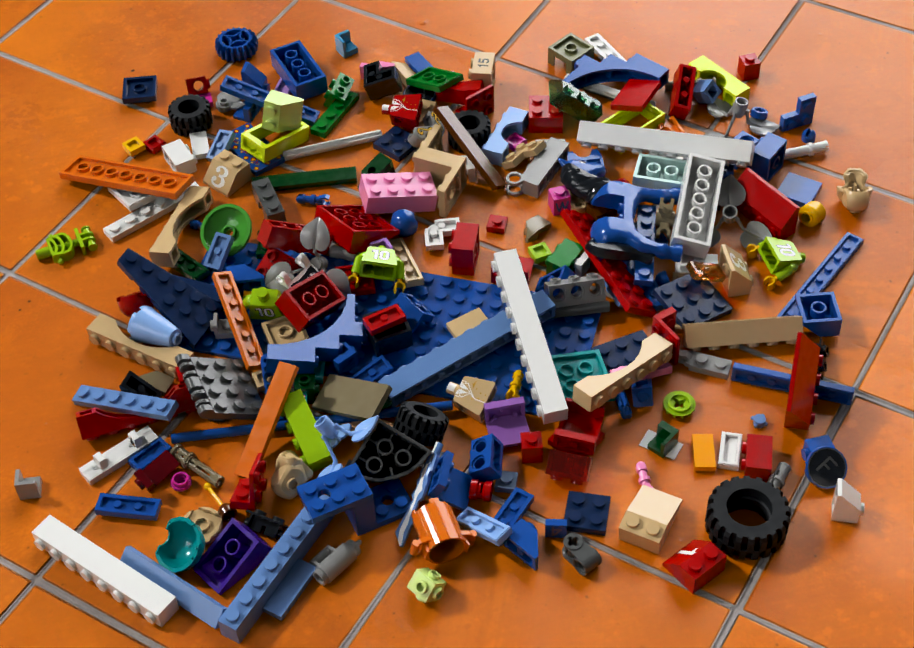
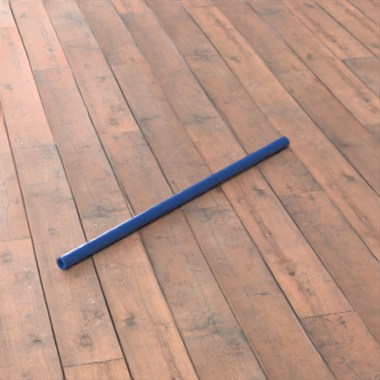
M452 400L426 403L442 412L453 410ZM400 407L386 408L379 413L378 419L396 417ZM334 414L327 415L334 424L363 421ZM322 416L314 417L315 421H317ZM287 420L278 421L274 432L287 430L284 424ZM254 424L171 434V442L175 444L250 435Z

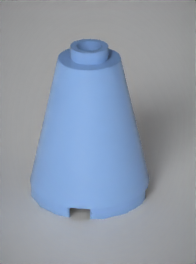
M147 305L139 307L141 310L132 314L127 328L128 333L131 335V340L138 343L173 347L181 343V330L154 308Z

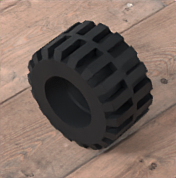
M197 94L183 95L173 100L168 106L171 127L180 136L188 137L189 133L207 132L211 128V124H213L209 101L203 96L200 97Z
M471 109L455 113V116L479 148L482 149L483 144L487 143L491 133V123L488 116L484 115L483 112H478V110L471 111ZM448 131L450 146L454 150L457 149L458 152H463Z
M405 401L400 405L393 428L423 446L434 447L436 442L442 443L449 418L442 411L429 404Z

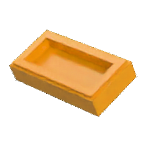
M692 434L694 470L716 471L713 434Z

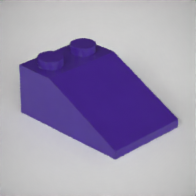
M232 517L204 553L201 560L193 567V570L219 595H222L258 567L272 548L246 524Z

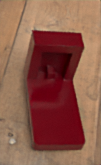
M165 450L143 470L139 468L134 473L136 478L134 482L141 490L145 488L150 492L171 474L180 463L168 450Z

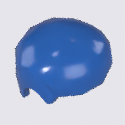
M400 209L393 213L391 225L400 230L399 237H410L417 231L418 220L415 219L412 211Z

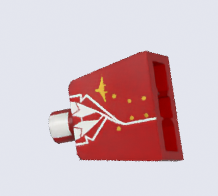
M421 94L395 95L392 105H382V115H389L392 125L414 130L419 125L423 108Z

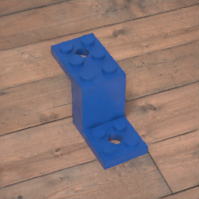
M356 463L296 487L297 493L313 524L345 511L358 536L403 518L412 502L400 479L384 482L369 488ZM321 495H330V497L326 500L320 499ZM385 500L393 501L390 505L383 504Z

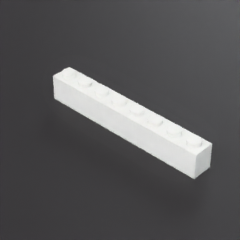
M49 515L31 532L35 539L34 544L41 551L45 549L53 559L63 561L68 569L78 571L83 579L88 582L90 580L93 581L101 591H108L117 602L121 603L123 601L131 611L141 613L149 623H156L163 627L179 609L174 595L53 516Z

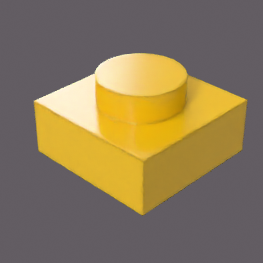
M137 136L122 143L123 149L131 157L146 150L145 144Z

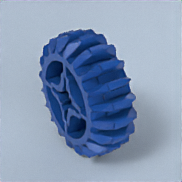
M233 27V29H227V31H222L221 34H218V37L215 39V50L222 60L226 59L227 62L246 61L247 58H252V55L256 54L258 39L255 32H252L251 29Z

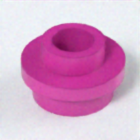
M177 472L172 476L171 486L175 491L181 492L190 488L192 480L187 473Z

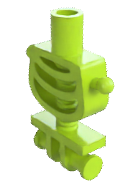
M83 226L81 228L82 233H79L78 229L74 228L75 240H71L70 236L66 233L50 234L46 239L48 246L35 250L37 258L42 260L52 256L54 263L63 264L64 261H69L74 257V247L78 245L83 255H86V247L90 251H95L98 248L94 234L90 231L89 226Z

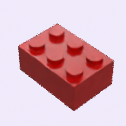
M321 270L285 290L275 302V305L300 333L337 311L347 298L327 274Z

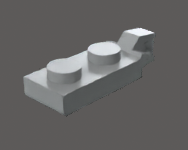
M679 350L678 363L684 364L690 371L725 380L728 378L732 360L696 351Z

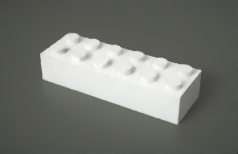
M690 153L688 156L669 245H683L682 254L702 259L706 258L712 240L725 161Z

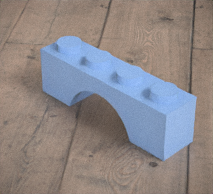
M510 106L503 113L501 121L496 124L494 132L490 133L487 143L483 144L481 149L491 164L502 167L501 163L506 159V155L509 154V143L504 139L514 132L519 135L523 134L529 124V111Z

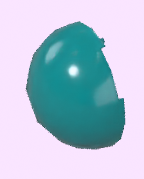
M180 516L172 518L166 526L168 538L165 543L158 545L155 555L161 566L173 573H178L195 567L201 560L205 550V538L201 528L189 518Z

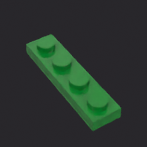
M350 91L344 103L336 99L310 128L311 134L325 139L359 100V94Z

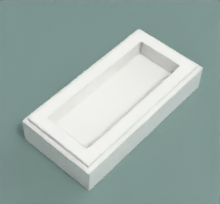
M206 131L189 133L192 153L195 154L197 160L206 158L210 150Z
M722 431L717 468L739 470L742 434Z

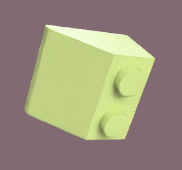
M271 89L264 100L262 128L276 133L300 128L304 99Z

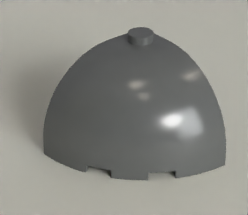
M378 419L376 426L364 440L351 464H357L366 482H389L413 472L427 459L432 450Z

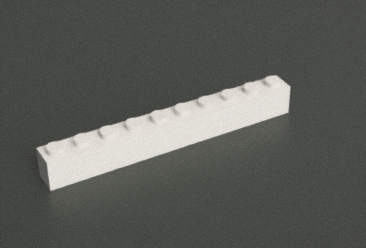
M582 120L579 123L576 139L581 147L584 148L596 146L600 150L612 148L614 151L621 153L627 150L637 155L643 152L655 156L666 155L668 158L675 159L676 157H683V160H687L689 154L694 153L725 161V166H728L730 163L736 164V167L740 168L752 166L755 151L754 142L748 140Z
M515 248L494 253V261H491V268L493 273L496 272L497 274L496 284L502 290L500 292L502 303L507 305L505 307L507 319L511 318L512 321L510 323L511 332L513 335L516 334L517 337L515 344L517 351L521 350L522 353L520 355L522 367L527 369V372H525L527 383L532 385V399L536 400L538 404L536 405L537 415L542 417L544 424L567 420L568 406L517 250Z

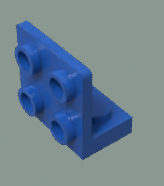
M446 450L439 458L435 473H433L428 496L439 498V501H445L452 507L464 511L468 507L470 483L474 478L453 468L454 463L452 460L454 453Z

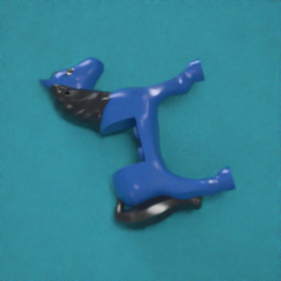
M558 158L562 166L561 182L567 190H570L572 194L579 199L585 200L588 204L616 209L617 214H619L618 217H603L593 223L590 230L591 239L585 245V249L599 258L618 261L636 260L648 265L652 263L655 256L660 259H671L674 262L681 261L683 245L674 244L668 246L666 243L654 242L640 234L634 225L636 210L641 202L659 205L661 197L664 198L665 204L670 203L672 198L674 199V205H677L680 188L651 189L621 181H610L608 178L603 177L606 174V168L600 163L584 162L576 159L566 161Z

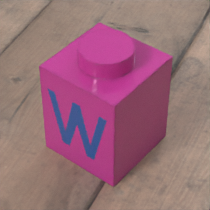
M565 185L548 189V205L553 216L560 215L563 209L571 210V196Z

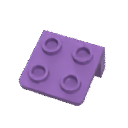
M524 397L484 403V421L488 434L493 433L503 443V448L520 445V433L530 432L525 417Z

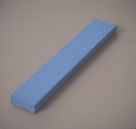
M132 546L125 547L120 561L174 595L179 606L214 629L219 628L218 619L227 607Z

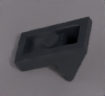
M132 371L127 373L119 386L123 392L159 398L162 394L161 391Z

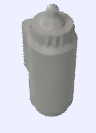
M349 539L336 549L327 545L311 559L309 563L316 566L313 576L317 582L323 586L330 584L349 567L361 553L359 546L362 541L357 540L355 542Z

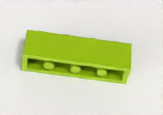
M301 389L289 393L280 416L281 418H286L285 427L289 434L293 433L294 439H292L296 451L300 450L302 456L299 457L303 459V462L313 472L333 463L332 457L325 442L321 439L322 434L314 427L316 421Z

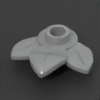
M220 92L217 95L216 108L219 112L225 113L231 109H240L245 106V103L240 101L241 99Z

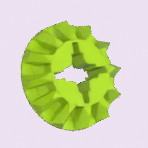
M673 391L667 394L663 400V408L666 409L667 414H672L674 418L680 416L683 419L684 416H690L695 411V400L687 392ZM676 403H677L678 405L683 404V408H681L680 406L675 407V406H676Z

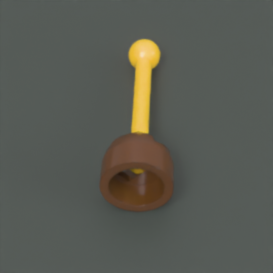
M205 483L204 489L210 492L220 506L218 509L220 518L224 522H229L232 517L235 518L237 510L231 509L229 503L223 504L213 491L211 483Z

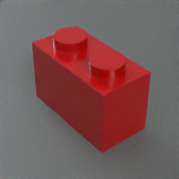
M747 434L746 442L742 441L741 454H745V458L741 459L740 470L744 471V476H750L753 479L759 477L763 479L762 481H768L772 471L773 436Z

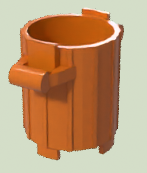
M439 498L428 499L429 504H425L417 511H412L411 517L419 539L412 541L411 555H423L425 560L433 564H444L453 561L462 555L464 551L468 553L469 546L474 545L477 532L475 530H461L451 505L445 501H439Z

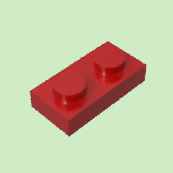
M398 304L362 318L363 324L371 336L407 321L405 313Z

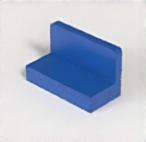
M244 100L245 106L237 109L233 118L251 123L262 107Z
M400 292L392 304H399L406 315L412 332H415L421 321L432 322L435 317L411 294Z

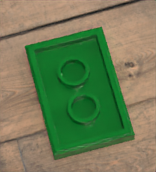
M427 67L407 78L406 84L440 93L464 80L461 73Z

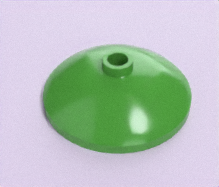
M223 204L212 209L206 215L201 225L200 238L202 244L209 251L216 232L227 235L233 232L232 236L235 239L228 257L240 252L247 245L252 233V222L248 213L234 204Z

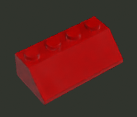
M749 167L746 168L737 180L746 192L745 201L736 207L737 210L751 221L763 223L769 229L772 237L784 240L793 235L796 230L800 207Z

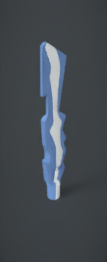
M440 442L435 443L431 454L426 459L425 465L417 479V486L411 494L413 500L395 531L400 547H404L412 529V511H416L419 502L424 500L432 474L435 473L440 452L443 448V444Z

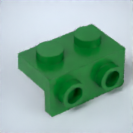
M340 72L336 80L332 79L329 85L331 90L327 89L323 97L326 99L323 105L329 108L334 99L344 103L355 80Z

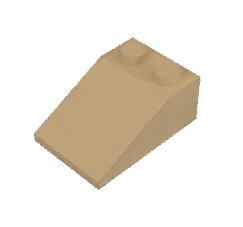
M642 485L618 528L619 540L659 555L683 499Z

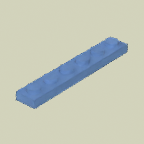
M81 385L72 398L73 403L79 406L96 407L102 410L170 421L179 407L176 400Z

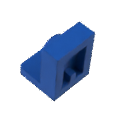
M346 342L343 343V354L338 355L333 360L335 373L339 376H342L358 365L357 350Z
M645 379L632 384L634 407L653 406L652 379Z

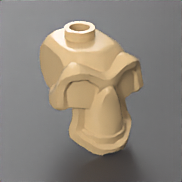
M848 168L843 174L845 185L837 186V196L842 200V204L849 212L860 213L868 208L873 188L865 186L868 179L866 172L861 168Z
M286 450L280 453L276 459L275 472L271 478V488L277 496L283 499H293L298 495L296 487L311 479L313 470L294 451Z

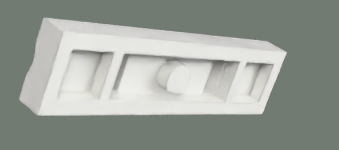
M148 425L138 432L133 430L128 433V438L103 454L100 452L94 454L93 460L79 468L80 474L92 486L128 463L131 457L159 437Z

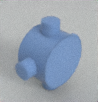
M756 414L751 417L754 428H763L768 425L764 414Z

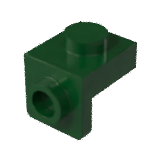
M315 373L297 374L294 382V391L301 389L302 392H306L308 404L314 403L321 390L320 384L316 382Z

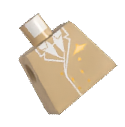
M464 376L460 385L450 381L446 389V393L454 395L453 403L457 409L481 423L484 419V403L491 402L497 392L495 382Z

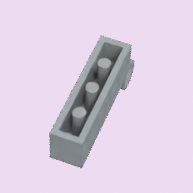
M550 137L545 142L547 147L537 156H534V160L531 164L527 165L523 174L520 172H510L507 174V194L513 197L526 194L538 199L561 168L558 158L567 160L570 143ZM512 176H518L520 177V180L517 182H512L509 180V178ZM513 186H517L521 190L518 192H512L509 189Z

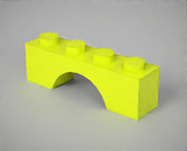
M704 55L688 64L689 66L697 67L695 80L699 77L702 79L716 77V84L723 89L722 100L733 106L737 97L749 100L750 87Z

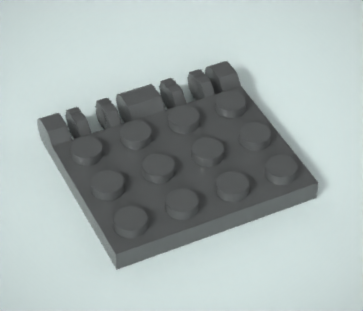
M178 354L175 357V362L179 367V371L183 373V380H185L193 401H196L195 407L200 418L256 420L263 401L249 372L246 370L243 360L190 357L188 354Z

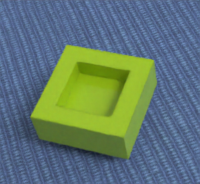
M545 242L528 247V253L535 264L546 261L547 257L552 255Z

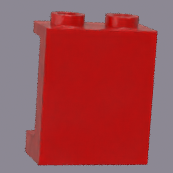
M565 398L568 406V419L561 420L558 428L555 429L553 447L594 456L604 422L605 406L602 405L589 412L571 398Z

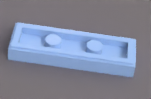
M469 506L456 517L461 528L469 531L475 530L477 536L497 546H500L513 533L510 526Z

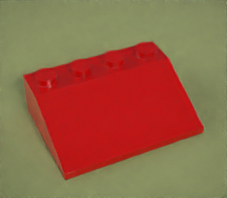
M363 205L316 206L315 218L320 217L325 222L328 230L334 235L332 240L350 254L366 252L370 242L383 238L389 240L400 233L399 229L377 214H365Z
M802 332L797 333L784 427L809 431V426L814 425L815 421L812 405H817L818 393H814L815 386L820 384L821 374H817L818 366L822 367L823 355L820 354V347Z

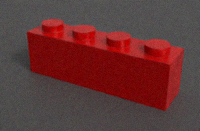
M263 219L257 240L263 244L264 248L269 250L278 248L284 252L289 250L297 253L308 252L315 255L313 249L304 248L300 242V232L305 225ZM329 231V234H330V244H329V247H330L334 235ZM329 247L325 251L317 250V252L323 255H327Z

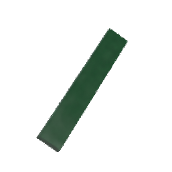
M356 166L252 177V182L268 177L275 191L357 183Z

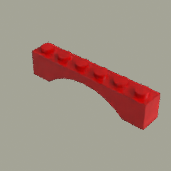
M185 382L174 385L169 393L163 397L176 400L179 404L172 418L178 416V413L181 412L192 413L197 411L195 407L196 401L192 400ZM96 407L76 412V420L82 440L87 439V441L96 440L103 434H117L121 429H135L142 423L153 424L159 421L154 418L108 412Z

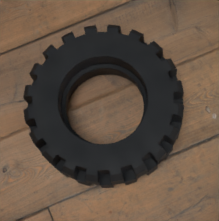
M737 476L731 478V481L727 479L721 482L720 486H716L709 496L705 517L706 532L709 534L711 542L716 543V546L721 551L725 550L727 555L731 557L735 555L742 560H745V558L758 560L760 556L762 558L770 556L771 552L775 553L783 545L789 528L791 509L788 506L787 498L785 496L782 497L783 492L779 488L775 489L774 484L769 481L766 483L759 477L753 479L750 476H743V478ZM740 509L751 510L760 514L766 522L758 526H746L733 520L729 514Z

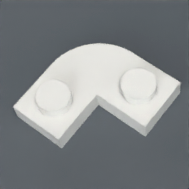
M459 217L434 220L435 224L425 228L426 251L444 250L443 237L451 236L452 229H456L457 222H460Z

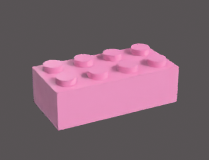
M430 172L361 174L359 194L365 214L394 213L400 209L412 212L435 211L438 195L436 194L437 191Z

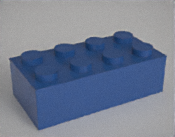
M300 40L270 50L272 66L293 96L306 100L327 91L326 75Z

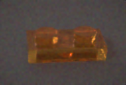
M689 261L686 265L690 276L694 280L723 282L726 279V275L719 264Z

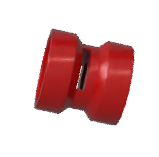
M472 479L469 499H482L484 502H491L493 481L480 482L479 479Z

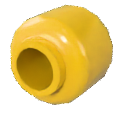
M810 201L800 208L798 216L805 226L814 227L825 219L826 210L820 202Z

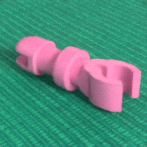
M642 461L636 464V472L639 474V485L653 488L650 484V476L647 475L646 464Z

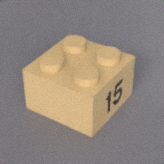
M475 52L474 58H471L472 69H469L468 79H483L484 87L490 84L494 86L496 79L495 53Z

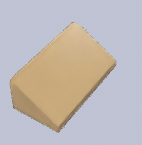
M392 61L391 63L395 64L402 83L407 88L409 85L406 84V79L415 73L406 63Z

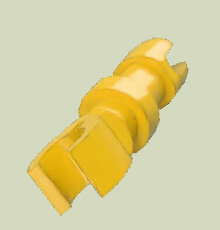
M516 370L513 373V381L510 382V389L505 395L506 399L520 397L521 381L524 378L521 370Z

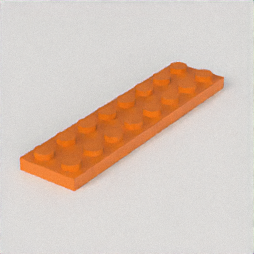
M78 155L59 172L61 179L175 200L195 181L193 174Z

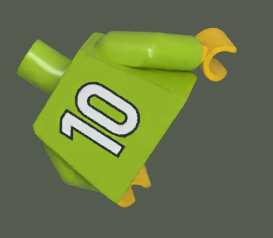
M766 236L764 241L758 243L759 245L749 244L746 248L748 258L750 259L756 258L758 251L771 275H775L774 277L766 276L764 279V285L770 283L767 286L768 291H772L775 288V282L778 280L781 282L798 270V266L806 260L805 253L798 252L793 242L776 237Z
M383 245L378 247L369 246L366 252L355 257L351 270L353 274L348 277L349 283L356 282L355 289L359 287L357 276L360 275V277L389 281L397 280L393 289L394 294H396L397 288H401L402 293H404L406 285L402 281L404 280L405 265L396 256L395 250L388 249Z
M260 287L253 288L252 291H243L242 301L246 310L249 309L250 319L272 320L285 316L275 305V302L281 296L279 290Z

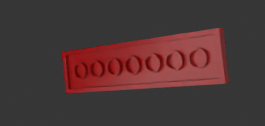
M563 209L560 213L561 217L627 313L653 318L657 313L653 308V303L643 294L644 290L640 286L634 285V276L627 271L626 264L618 260L599 258L585 249L586 243L591 239L590 230L594 223V218L588 213L584 214L573 209Z

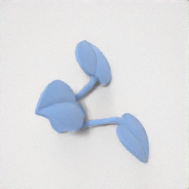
M323 415L315 422L314 427L322 434L321 439L325 442L333 459L332 465L323 469L317 478L343 468L341 463L338 464L332 449L348 435L352 437L351 440L353 442L365 439L376 426L379 415L364 420L356 426L354 431H351V424H334L327 415Z

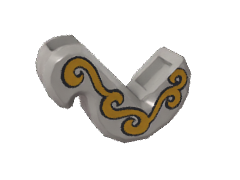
M428 111L423 117L425 126L415 127L413 133L409 134L408 142L413 147H420L421 142L427 137L428 131L435 124L442 126L443 136L445 131L444 125L434 112Z

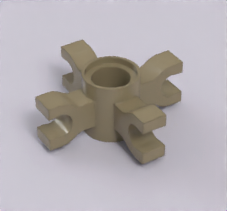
M660 197L655 226H658L656 238L658 239L661 233H666V239L670 240L671 227H673L675 211H673L674 199L672 198L669 204H665L664 198Z

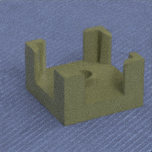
M569 33L548 47V63L554 66L555 57L565 62L566 74L574 71V63L582 56L587 55L594 59V46L572 33Z

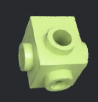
M428 567L415 570L407 588L416 595L415 597L419 601L427 603L437 601L442 597L443 589L447 582L441 578V574Z

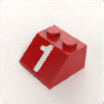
M694 539L664 561L662 565L694 594L725 570L727 555L711 541Z

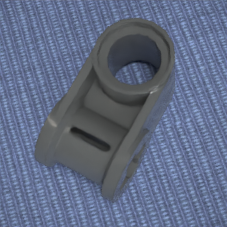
M569 533L564 537L562 556L581 575H587L602 563L600 554L584 541L580 535Z

